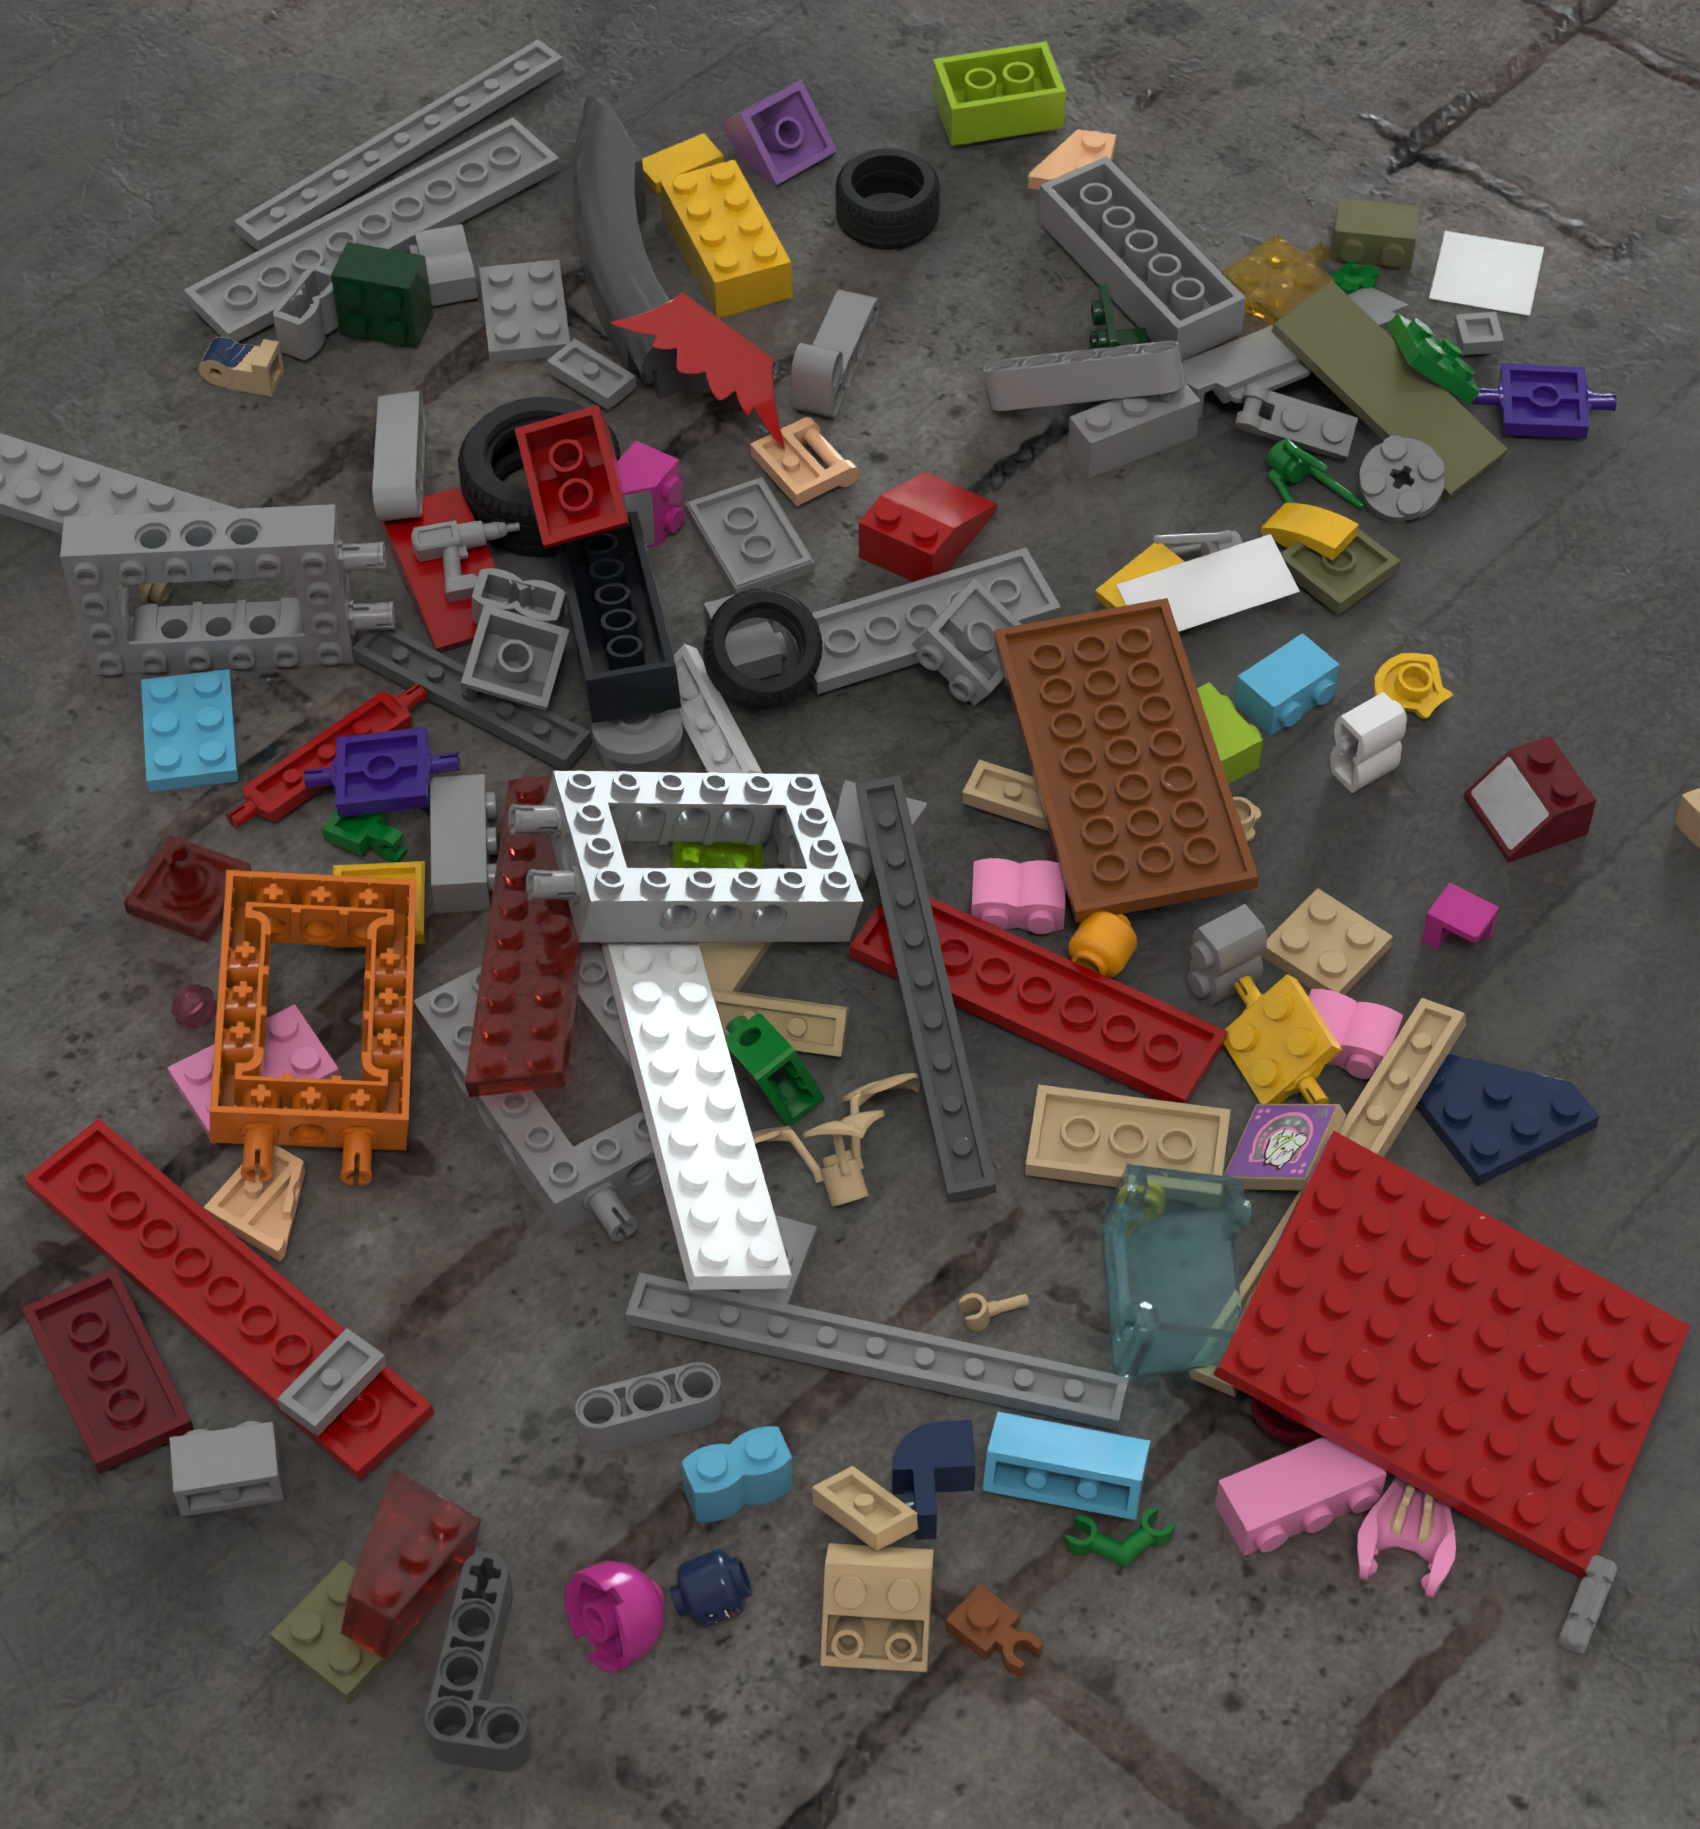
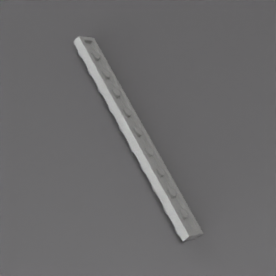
M537 39L234 221L236 233L259 251L303 228L564 70L563 57Z
M639 1272L625 1314L627 1325L1116 1431L1119 1428L1129 1385V1377L725 1290H689L687 1282Z

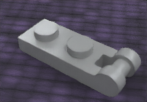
M1245 384L1242 395L1245 404L1243 411L1237 413L1235 421L1237 428L1276 441L1290 439L1299 448L1344 461L1348 457L1358 421L1357 417L1282 395L1258 384ZM1261 406L1271 409L1269 420L1259 416Z

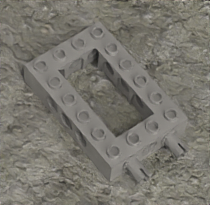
M335 504L64 517L60 559L91 675L355 663L352 648L355 645L356 631L395 630L396 628L394 602L354 604V600L351 598L347 572L364 570L386 571L384 541L344 544L343 540H341ZM294 577L298 599L281 598V601L247 603L246 600H237V603L202 605V602H193V605L158 607V604H147L138 607L134 612V617H130L127 607L128 589L127 587H122V585Z
M553 771L545 805L512 804L509 809L508 823L509 829H511L510 833L512 835L549 834L559 871L530 869L526 878L528 899L568 900L579 942H850L863 904L862 896L818 774ZM770 833H773L779 849L777 859L779 864H784L785 869L627 868L620 844H624V841H658L659 844L668 845L669 841L702 842L703 845H712L713 842H746L747 845H760L767 842Z
M572 920L414 999L413 1007L418 1034L557 1234L560 1236L597 1216L611 1240L616 1242L623 1240V1236L618 1230L620 1227L627 1237L638 1227V1221L631 1215L623 1202L662 1182L644 1111L642 1110L573 1147L494 1036L496 1033L498 1036L507 1033L508 1027L536 1013L542 1015L548 1012L549 1006L570 996L571 1010L578 1022L583 1020L597 1039V1048L602 1055L608 1054L621 1072L622 1083L626 1088L631 1086L640 1098L603 951L597 942H579L574 921Z

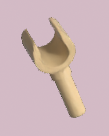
M970 1293L963 1296L958 1305L961 1313H969L974 1310L980 1311L976 1315H970L965 1318L966 1326L972 1331L979 1332L987 1328L990 1323V1317L1029 1306V1299L1026 1294L1000 1301L986 1302L985 1298L980 1294Z

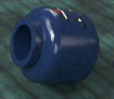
M721 1549L683 1562L677 1569L678 1584L670 1587L671 1597L680 1617L689 1614L692 1621L702 1628L740 1615L746 1607V1598L753 1595L749 1576L740 1557L731 1558L728 1553Z

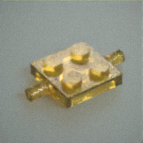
M1278 234L1221 271L1246 298L1244 315L1252 313L1263 318L1270 325H1274L1275 322L1330 281L1335 283V279L1317 266V264L1330 256L1329 248L1327 246L1323 247L1324 243L1320 242L1308 252L1302 253Z

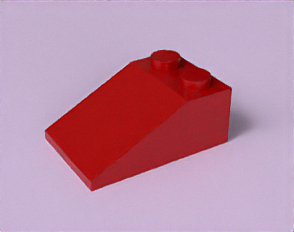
M599 405L515 428L542 544L545 549L629 525L618 463L609 427Z
M923 472L882 494L858 522L859 558L912 582L947 572L997 511L998 503L927 472Z

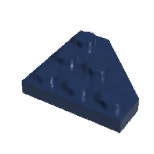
M1453 1054L1447 1055L1415 1106L1476 1186L1596 1128L1600 1117L1571 1081Z

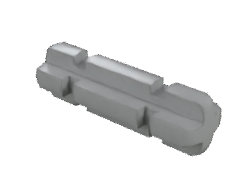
M1595 1555L1590 1559L1585 1570L1587 1576H1583L1558 1639V1643L1563 1649L1570 1650L1575 1654H1582L1586 1651L1617 1571V1565L1612 1560L1605 1559L1600 1555Z

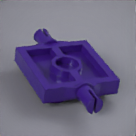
M1502 363L1498 389L1478 388L1481 393L1472 402V405L1497 406L1502 419V435L1587 439L1590 410L1615 412L1617 394L1592 393L1586 383L1585 367Z
M426 727L337 737L336 756L332 761L331 767L305 769L304 781L306 789L333 785L336 792L335 806L339 817L430 807L429 785L434 773L460 771V757L458 752L431 755Z

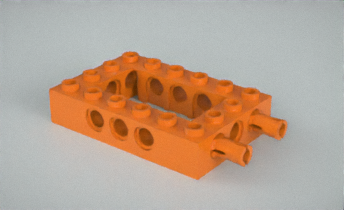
M226 870L210 1102V1143L244 1144L241 1176L245 1180L254 1182L255 1164H260L259 1182L268 1181L272 1178L273 1145L343 1148L340 1179L343 1183L353 1186L354 1168L359 1169L358 1186L367 1185L372 1181V1149L406 1151L410 1100L417 880ZM271 943L366 948L360 1081L341 1080L339 1075H332L331 1079L292 1078V1073H282V1077L263 1076Z

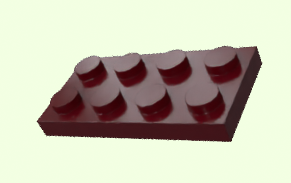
M116 1267L22 1307L25 1319L98 1474L170 1442V1437L183 1436L187 1432L194 1430L191 1419Z

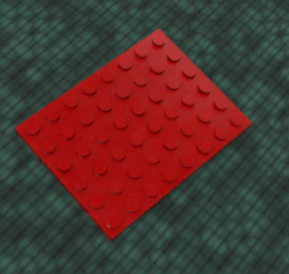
M1333 1131L1315 1164L1213 1375L1582 1579L1583 1576H1587L1585 1570L1590 1559L1598 1555L1691 1325L1340 1133Z

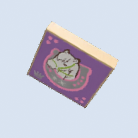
M1256 1104L1222 1179L1229 1189L1303 1190L1328 1138L1333 1131L1339 1133L1346 1117L1345 1112L1340 1104Z

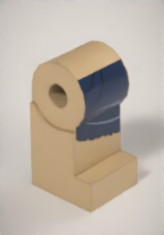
M226 337L214 338L199 364V372L206 381L213 385L272 397L284 373L279 341L263 339L259 347L239 344Z

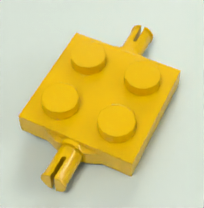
M1286 974L1271 989L1261 994L1251 976L1240 978L1239 981L1241 983L1236 982L1234 989L1242 998L1246 1009L1225 1029L1228 1031L1224 1045L1261 1104H1281L1289 1096L1301 1092L1308 1104H1328L1329 1098L1324 1094L1316 1079L1319 1077L1324 1066L1340 1053L1342 1048L1298 980Z

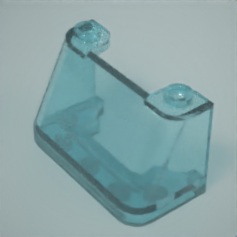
M1133 1164L1126 1165L1106 1209L1102 1226V1252L1111 1367L1113 1374H1116V1376L1141 1378L1218 1365L1244 1311L1241 1306L1235 1240L1240 1229H1246L1249 1225L1251 1203L1250 1200L1244 1199L1242 1178Z

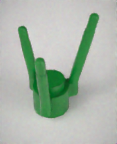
M1290 439L1281 440L1269 451L1266 463L1272 470L1267 474V478L1276 486L1284 503H1295L1284 482H1300L1309 473L1358 509L1363 510L1366 505L1362 500L1324 473L1328 469L1326 464L1297 447Z

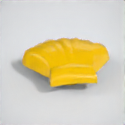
M1401 653L1386 661L1374 677V697L1384 692L1391 700L1397 701L1405 712H1414L1423 720L1427 719L1437 706L1454 695L1442 686L1438 663L1432 655Z

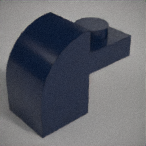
M972 1420L940 1421L922 1425L904 1437L893 1457L892 1495L903 1494V1503L917 1512L918 1530L915 1531L916 1540L936 1539V1492L975 1490V1453Z

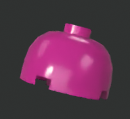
M613 1561L593 1564L571 1576L575 1580L566 1584L564 1589L565 1611L575 1638L577 1639L585 1635L597 1650L585 1653L592 1663L603 1671L616 1673L634 1664L653 1650L660 1639L664 1622V1596L661 1588L654 1580L649 1579L646 1574L630 1563Z

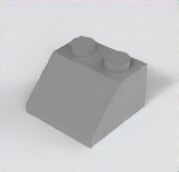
M484 604L460 686L547 711L570 629Z

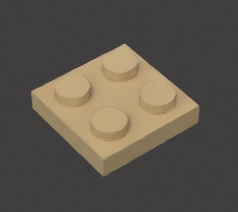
M1317 888L1267 939L1266 950L1261 956L1310 989H1326L1345 995L1391 948L1393 936Z

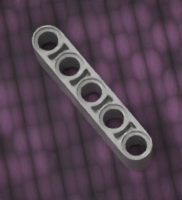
M1160 341L1008 358L991 362L983 367L990 406L995 411L1171 393L1186 386L1179 343L1176 341Z
M421 391L378 396L372 484L373 502L378 522L422 516L426 416Z

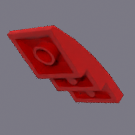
M459 487L423 497L421 517L380 522L406 590H409L420 622H423L433 649L439 653L473 643L478 625L471 620L472 599L456 602L447 601L444 589L443 558L419 562L413 553L411 535L415 527L456 520L457 524L476 521ZM487 544L467 549L468 558L461 559L462 575L474 574L478 576L481 569L496 568Z

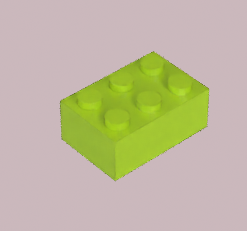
M1047 41L933 59V98L951 146L1065 128L1066 90Z

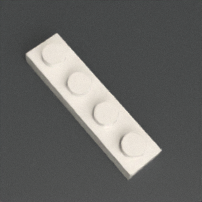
M683 644L673 655L681 700V708L678 709L681 714L682 723L707 772L762 773L722 695L709 679L697 648Z

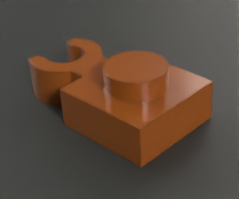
M979 1584L946 1618L945 1629L985 1661L997 1651L1002 1655V1661L1006 1670L1017 1677H1021L1024 1674L1025 1663L1015 1656L1014 1653L1016 1651L1025 1649L1037 1658L1042 1654L1043 1644L1038 1636L1029 1631L1015 1630L1020 1625V1614L982 1584Z

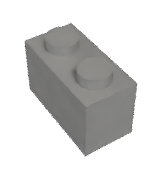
M248 1421L234 1428L215 1431L197 1429L187 1432L183 1436L169 1438L173 1493L181 1517L285 1500L280 1446L273 1421L266 1423Z

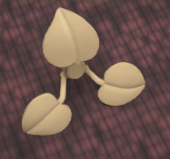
M916 1073L899 1074L859 1087L841 1097L842 1103L850 1100L849 1116L841 1121L827 1122L802 1134L804 1140L819 1135L832 1134L836 1154L822 1158L824 1168L819 1167L801 1140L791 1129V1126L752 1132L754 1143L762 1141L790 1142L812 1171L815 1182L824 1181L831 1207L869 1196L861 1171L864 1166L861 1159L860 1138H863L867 1128L874 1121L885 1116L883 1110L859 1113V1108L874 1094L883 1090L905 1089L918 1093L920 1089L919 1076ZM842 1135L851 1136V1152L850 1150L845 1151Z

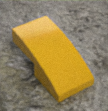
M1285 503L1261 527L1260 533L1264 536L1271 534L1275 542L1286 548H1289L1298 541L1333 561L1357 537L1359 524L1320 507L1300 503Z

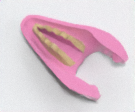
M1396 1477L1384 1495L1369 1511L1358 1532L1359 1579L1368 1581L1369 1576L1377 1571L1378 1564L1374 1556L1378 1554V1550L1397 1547L1412 1551L1429 1563L1428 1569L1431 1572L1422 1578L1421 1585L1426 1592L1425 1596L1434 1599L1455 1560L1456 1539L1451 1509L1447 1504Z

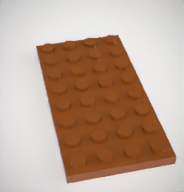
M1168 598L994 630L995 645L1076 923L1082 922L1090 915L1099 911H1108L1119 915L1258 888L1259 876Z

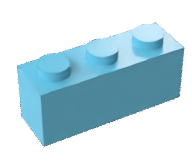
M997 1412L986 1454L982 1491L1136 1520L1145 1481L1150 1441Z

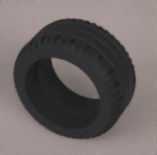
M883 148L867 151L856 156L842 167L836 180L835 200L838 223L841 229L853 240L873 248L896 249L920 241L933 230L939 218L940 183L937 173L923 158L905 150ZM879 193H897L911 199L898 204L885 205L867 201L865 198Z
M771 588L745 590L727 599L714 613L703 643L704 666L715 688L728 700L735 702V704L754 710L780 708L799 698L813 681L822 658V635L811 611L796 597H792L789 593L781 590L777 591ZM751 618H766L780 623L789 630L797 642L800 654L797 667L789 675L773 681L755 680L744 675L732 664L727 655L725 640L729 630L739 622Z

